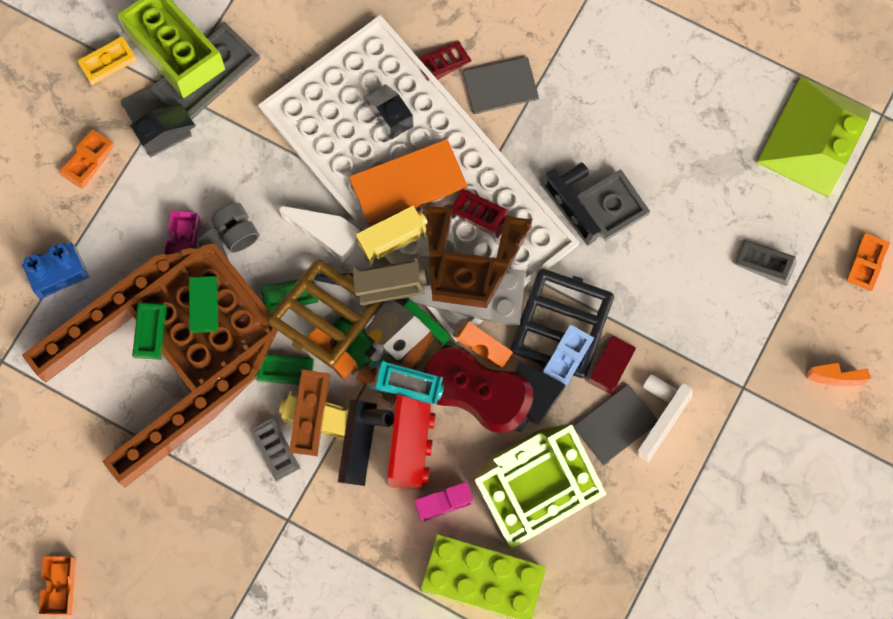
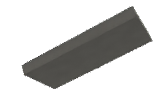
M223 23L207 37L220 52L225 70L184 99L164 76L161 77L149 90L166 107L182 104L191 119H194L260 60V55L226 23Z

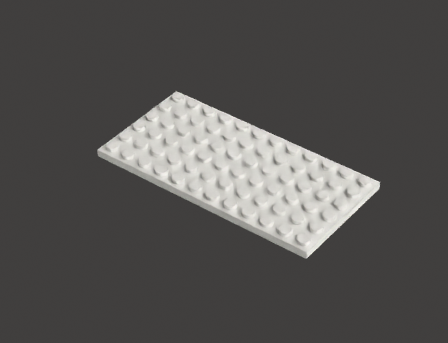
M381 15L258 105L260 111L342 209L361 227V231L371 226L366 221L349 176L448 139L467 183V189L465 190L506 208L511 217L532 219V228L509 269L524 270L526 272L524 288L535 280L539 269L551 268L579 245V241ZM421 70H422V71L426 74V76L429 78V81L426 80V78L424 77V75H423V73L421 72ZM385 84L400 95L413 114L414 127L392 140L364 100V96ZM461 191L415 209L417 213L422 212L427 220L426 205L450 209ZM467 200L462 211H466L469 204L471 203V200ZM477 205V207L475 208L474 212L472 213L473 216H475L480 205ZM487 210L481 220L484 221L490 211ZM453 214L444 251L496 258L501 235L499 238L489 235ZM427 227L426 237L420 235V239L384 256L389 265L408 261L414 262V258H417L421 268L425 267L426 270H430ZM425 306L441 327L449 333L455 343L458 340L452 336L462 321H469L475 326L483 321Z

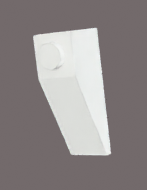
M282 206L279 210L283 220L343 264L359 246L356 234L362 232L361 227L351 219L347 221L341 216Z

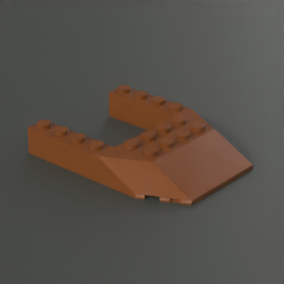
M215 243L202 245L197 249H183L178 253L155 255L22 354L35 374L46 383L134 317L136 320L138 303L166 304L167 312L162 354L192 392L102 461L117 482L125 488L214 420L255 379L278 333L276 329L267 323V318L271 312ZM217 276L219 332L191 333L189 325V278Z

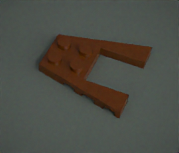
M426 205L432 301L487 308L530 232L532 219L505 216L497 257L492 258L444 251L453 218V209Z

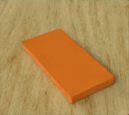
M448 139L349 176L369 226L379 223L411 206L417 208L459 192L462 188L467 189V183Z

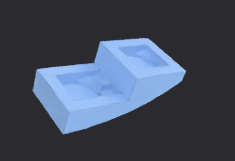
M570 324L543 373L567 386L594 337Z

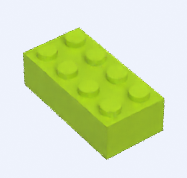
M138 0L117 15L124 33L183 99L225 70L220 52L172 0Z
M437 534L421 592L508 619H532L546 567Z

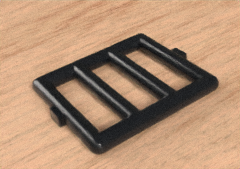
M545 268L539 269L520 319V325H518L510 350L513 352L512 354L542 364L541 367L545 369L551 356L523 347L527 332L529 331L558 342L562 340L564 332L532 321L535 309L539 306L593 325L590 336L594 337L573 374L575 377L585 378L610 312L614 294L605 289L587 284L580 277L573 275V278ZM549 281L602 300L597 315L541 296L545 282Z

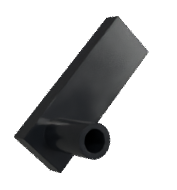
M580 162L560 175L555 169H552L545 174L541 185L588 246L596 241L601 229L569 188L589 175L588 168L584 163Z
M350 400L337 482L365 486L374 426L391 427L394 423V413L392 411L377 409V404Z

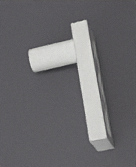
M652 374L646 380L643 388L669 403V405L638 450L639 458L649 463L692 398L691 387L682 383L679 390Z

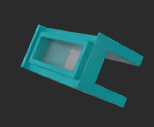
M373 361L372 367L378 369L374 383H367L366 388L395 396L409 397L428 404H437V400H440L443 394V384H441L443 377L384 361Z

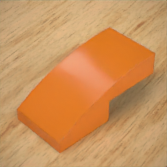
M92 129L76 146V154L60 169L61 176L82 189L100 168L114 146V142Z
M864 233L846 282L872 291L891 242Z
M839 362L812 367L806 373L807 379L833 386L864 385L871 379L868 368L841 373Z

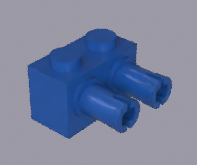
M72 242L57 243V246H51L49 252L44 255L33 254L30 258L26 257L24 259L23 269L33 292L40 300L90 278L79 251Z

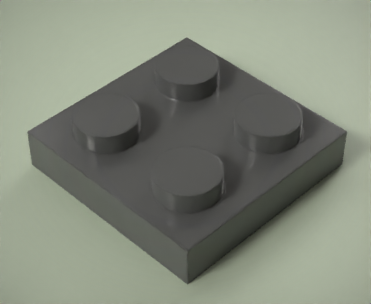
M621 169L577 195V199L600 227V235L604 241H607L650 214V210Z

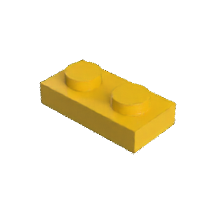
M122 36L78 60V63L91 85L137 61Z

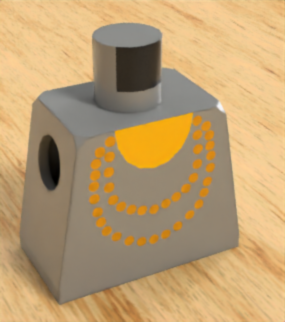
M394 300L386 301L366 329L365 333L374 343L364 354L372 361H380L386 353L396 360H400L430 330L415 315Z

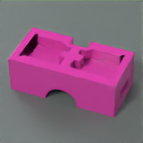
M171 210L168 232L172 240H166L164 250L166 255L181 252L183 249H196L200 225L198 213Z
M465 482L445 489V491L414 500L419 518L421 522L473 505L474 500L468 483Z

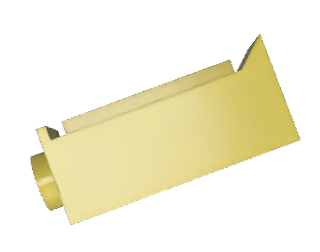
M411 206L356 234L357 243L370 267H372L375 258L378 260L420 239V235L426 237L428 222L422 212L417 213L415 207Z
M292 391L289 392L288 398L284 397L282 399L279 413L282 414L281 417L285 423L293 425L298 394L295 397ZM326 402L321 433L344 440L349 409L345 410L344 407Z

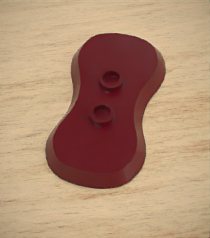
M452 345L440 348L431 356L423 370V373L443 377L441 383L443 384V394L440 400H437L436 405L462 408L471 413L489 431L507 433L514 430L523 422L531 408L534 392L532 385L524 376L512 371L490 369L482 365L463 347ZM420 380L421 391L423 394H426L429 382Z

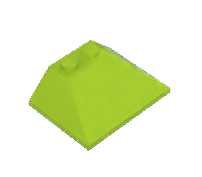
M801 76L757 164L828 198L869 120L872 109Z
M571 423L535 431L490 457L473 478L510 549L515 548L606 495Z

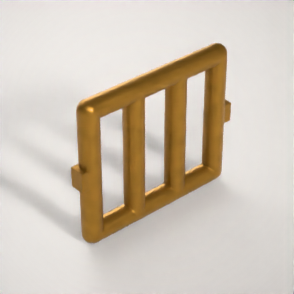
M316 259L268 316L267 323L292 340V346L298 350L305 349L326 365L334 366L379 309L381 302L367 304V307L359 315L311 282L321 272L356 296L354 278L349 274L344 276L321 259ZM305 290L353 324L344 334L296 301L297 298ZM290 309L334 339L338 344L329 353L282 321L281 318Z

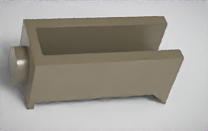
M414 258V262L408 261L364 269L362 272L353 267L355 295L360 297L361 305L425 294L424 284L428 283L425 267L421 268L417 258Z

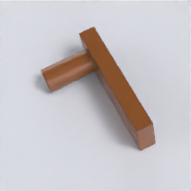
M429 332L408 352L400 366L415 370L431 345L433 334ZM364 365L356 379L365 385L367 383H374L377 372ZM395 373L388 384L404 388L410 377ZM377 391L382 394V403L392 408L397 396Z
M302 370L289 447L290 453L318 457L330 373Z

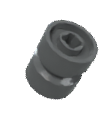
M241 203L227 205L220 209L211 219L219 234L224 235L222 239L231 253L240 252L250 247L260 237L253 222L248 221L249 216Z

